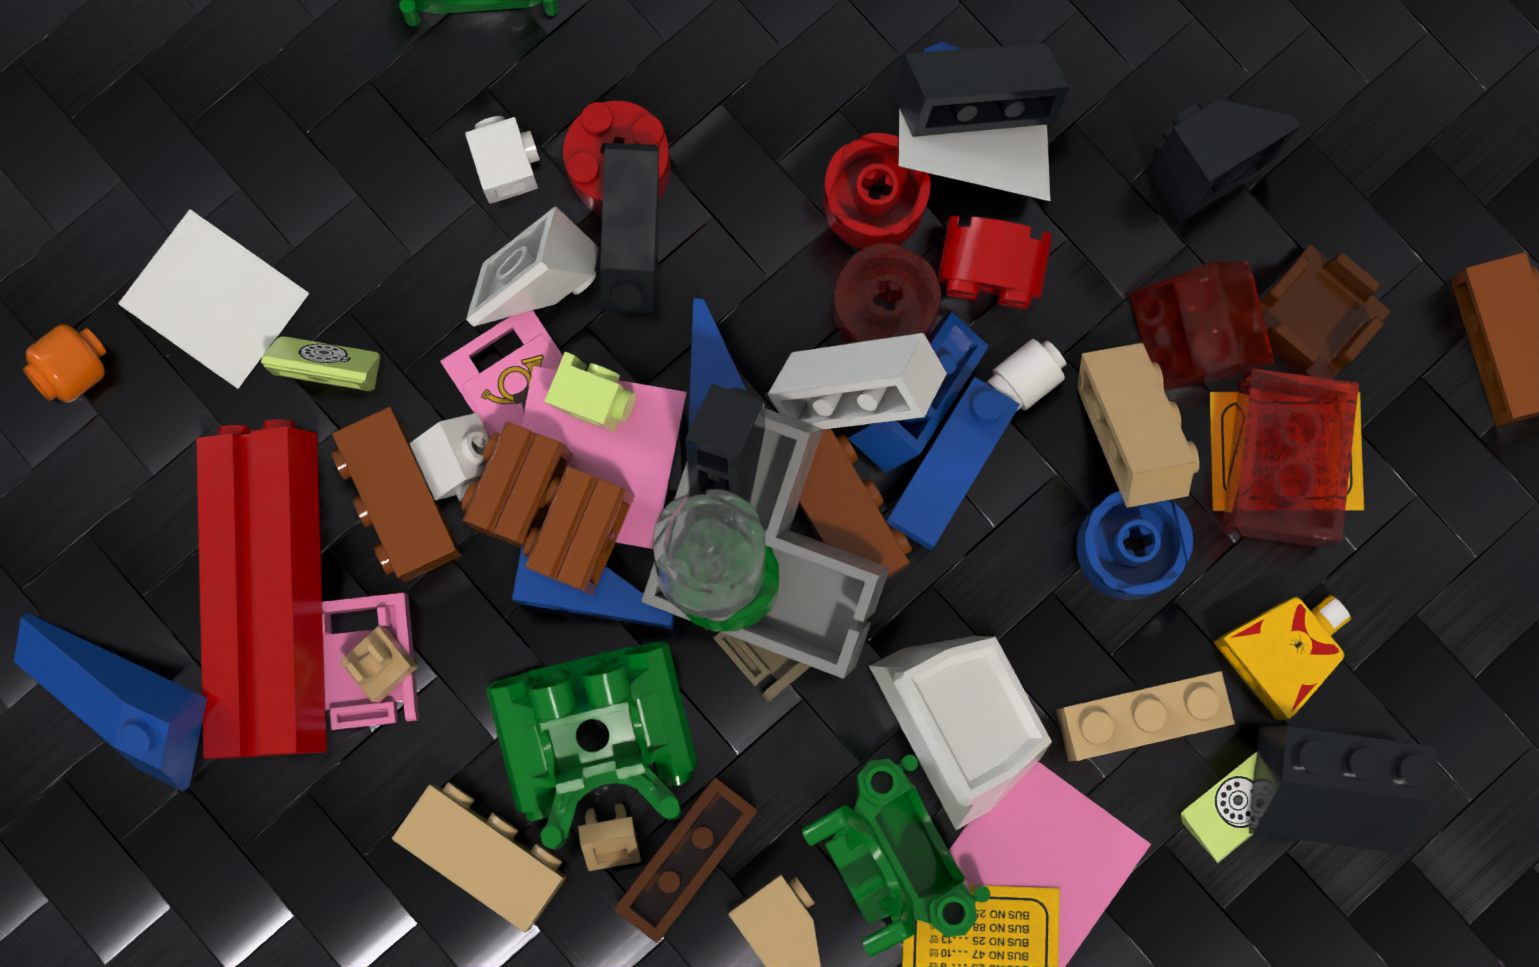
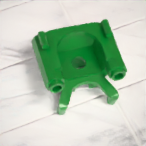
M659 641L640 646L625 647L539 668L518 676L495 681L485 687L516 809L525 813L527 820H539L549 817L546 827L540 833L542 844L545 847L558 849L565 844L569 836L577 802L592 789L605 784H626L636 788L653 808L667 820H675L681 816L680 801L668 787L691 781L694 778L692 771L698 766L667 642ZM586 720H599L609 730L608 742L598 750H587L577 741L576 731L579 725ZM653 763L655 772L649 767V764Z
M914 755L904 756L898 765L890 759L869 761L856 776L858 796L854 810L844 805L802 828L804 838L810 846L835 834L832 840L825 843V846L869 925L891 915L893 923L862 939L863 947L870 957L915 934L914 919L931 924L946 937L966 935L977 921L975 902L983 903L990 898L989 889L983 885H975L970 892L967 879L960 871L939 835L915 785L903 772L913 771L917 768L918 760Z

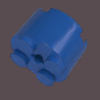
M1117 491L1093 508L1082 521L1076 543L1077 557L1084 575L1100 593L1123 600L1142 599L1166 589L1182 574L1193 551L1192 529L1184 511L1175 502L1165 500L1127 508L1120 491ZM1130 532L1133 540H1142L1144 543V548L1137 552L1136 556L1133 550H1126L1123 541L1129 537Z

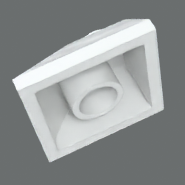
M555 206L483 262L466 320L474 327L554 305L571 292L575 295L581 293L592 283L596 276L595 266L599 247Z

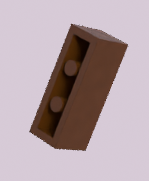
M714 777L613 910L655 943H658L758 812V809L718 778Z

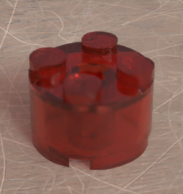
M877 244L859 251L848 261L836 282L832 311L837 331L847 344L924 333L927 338L935 323L941 301V290L937 275L924 258L903 249L902 246ZM879 294H885L888 301L897 300L893 311H886L883 306H875Z

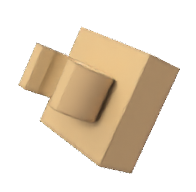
M377 626L339 661L371 702H381L418 668L390 631L382 626Z
M621 803L615 804V820L598 823L595 810L592 808L588 809L585 815L587 825L578 826L580 845L588 871L641 862L639 842L632 817H627L626 810Z

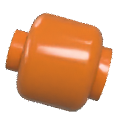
M61 324L29 346L26 350L28 365L23 368V371L36 389L48 401L57 398L63 402L70 403L102 380L105 369L100 357L106 353V350L89 329L85 328L78 333L74 328Z

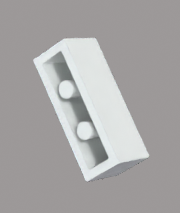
M924 333L792 352L767 395L780 414L822 429L925 417L947 373Z

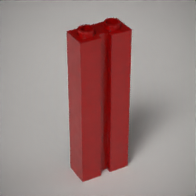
M286 419L264 421L263 429L251 431V434L249 426L218 427V435L196 438L202 696L207 698L203 717L204 759L323 753L326 752L317 433L297 429L295 421Z

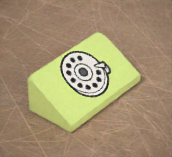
M284 336L277 338L263 354L261 363L269 372L276 376L371 392L375 388L380 354L367 350Z
M1257 752L1181 813L1182 823L1217 863L1253 835L1248 832Z

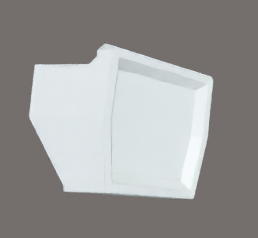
M970 636L906 647L869 666L955 830L992 810L1041 759L1052 742L996 637Z

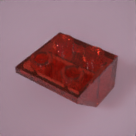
M1214 261L1130 293L1141 341L1151 362H1157L1161 368L1164 391L1232 377L1275 363L1250 262Z

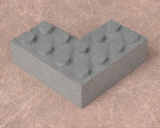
M765 408V432L744 529L756 533L763 539V545L772 548L779 564V593L772 609L756 624L738 631H724L722 633L844 679L856 668L871 625L870 622L865 620L875 613L890 567L790 531L824 429ZM687 463L641 602L690 620L680 611L672 593L671 580L675 557L680 547L696 533L719 525L692 516Z

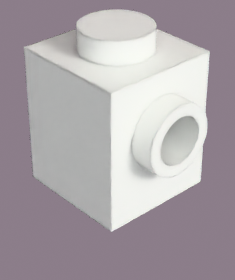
M503 116L490 117L478 122L474 130L465 132L476 170L489 204L538 189L530 163L539 161V155L531 131L520 133L515 117L506 120Z
M478 413L440 421L409 443L435 501L457 495L459 501H462L469 485L473 481L480 482L487 463L483 460V454L489 436Z

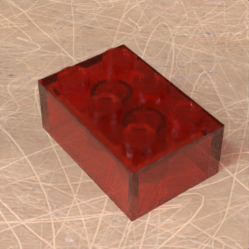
M1253 368L1239 380L1222 534L1323 548L1342 541L1359 383Z

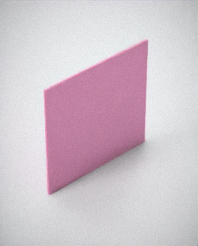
M533 366L521 427L563 443L573 453L568 467L620 486L635 496L616 542L656 550L687 392L618 380L617 383L622 387L636 393V400L625 423L619 422L615 433L557 411L544 402L557 370Z
M1037 762L992 810L966 825L949 849V852L967 879L968 885L1060 888L1058 967H1065L1151 844L1047 767Z

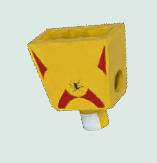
M1329 595L1311 611L1301 599L1294 597L1225 633L1213 641V643L1277 721L1288 720L1299 711L1343 660L1345 654L1331 636L1351 620V616L1342 603L1332 595Z

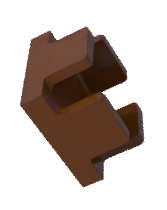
M1310 244L1240 325L1320 392L1326 388L1343 367L1354 360L1384 325L1383 320L1391 311L1373 296L1381 287L1380 283L1348 256L1340 252L1330 260Z

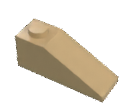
M780 873L729 910L728 915L765 967H821L814 922L807 910L815 902L797 877H794L787 883Z

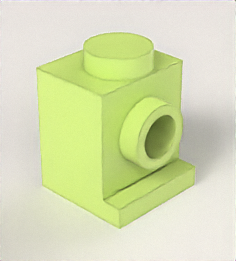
M564 352L544 402L557 411L615 433L619 422L625 423L629 418L635 404L636 393L625 389L617 383L620 377L619 374L590 363L588 370L585 371L587 365L575 355Z

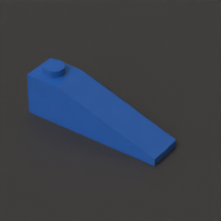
M29 613L21 616L14 662L138 770L181 791L189 788L207 698Z

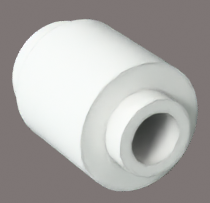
M1031 339L994 368V376L986 384L1018 402L1020 406L1017 410L1021 408L1026 411L1065 379L1061 368L1066 365V362L1060 352L1049 341L1046 340L1043 344H1040L1035 339Z

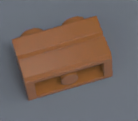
M505 422L501 434L493 433L486 444L483 460L487 463L480 482L473 481L464 494L462 511L466 513L462 521L479 532L524 549L530 531L535 526L542 527L549 507L545 506L544 501L551 481L556 476L563 477L573 453L557 440L534 433L516 424Z
M567 466L563 477L556 476L548 487L544 504L546 507H549L542 527L535 526L526 539L523 555L528 557L525 568L594 596L635 496L620 486Z

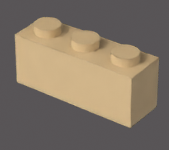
M1143 343L1082 353L1077 384L1079 395L1127 508L1189 496L1193 474L1199 470L1197 448L1192 441H1186L1181 429V416L1178 406L1174 401L1168 400L1163 389L1164 383L1161 368L1157 362H1151Z
M1222 671L1056 709L1068 762L1235 724Z
M448 782L444 788H441L437 784H429L392 837V840L526 933L533 927L566 879L567 875L558 870L563 861L537 843L530 850L518 842L514 837L519 830L497 814L492 812L489 818L486 819L471 809L470 806L475 799L456 785Z

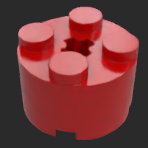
M625 101L595 102L585 107L570 126L563 148L564 163L570 183L581 201L590 210L602 215L605 143L659 145V199H661L668 186L671 174L668 142L661 122L646 109Z
M886 133L864 135L860 139L847 145L845 144L840 148L828 165L823 194V206L828 226L842 240L854 247L871 251L898 248L914 234L923 219L930 195V177L926 172L899 166V137ZM874 186L883 188V195L880 196L879 200L869 197V192L873 190Z
M959 216L949 217L938 274V281L947 285V296L976 301L978 292L999 295L998 305L1016 309H1028L1031 300L1041 299L1052 234L1043 231L1041 239L1037 240L1030 238L1032 227L980 217H972L970 227H958Z

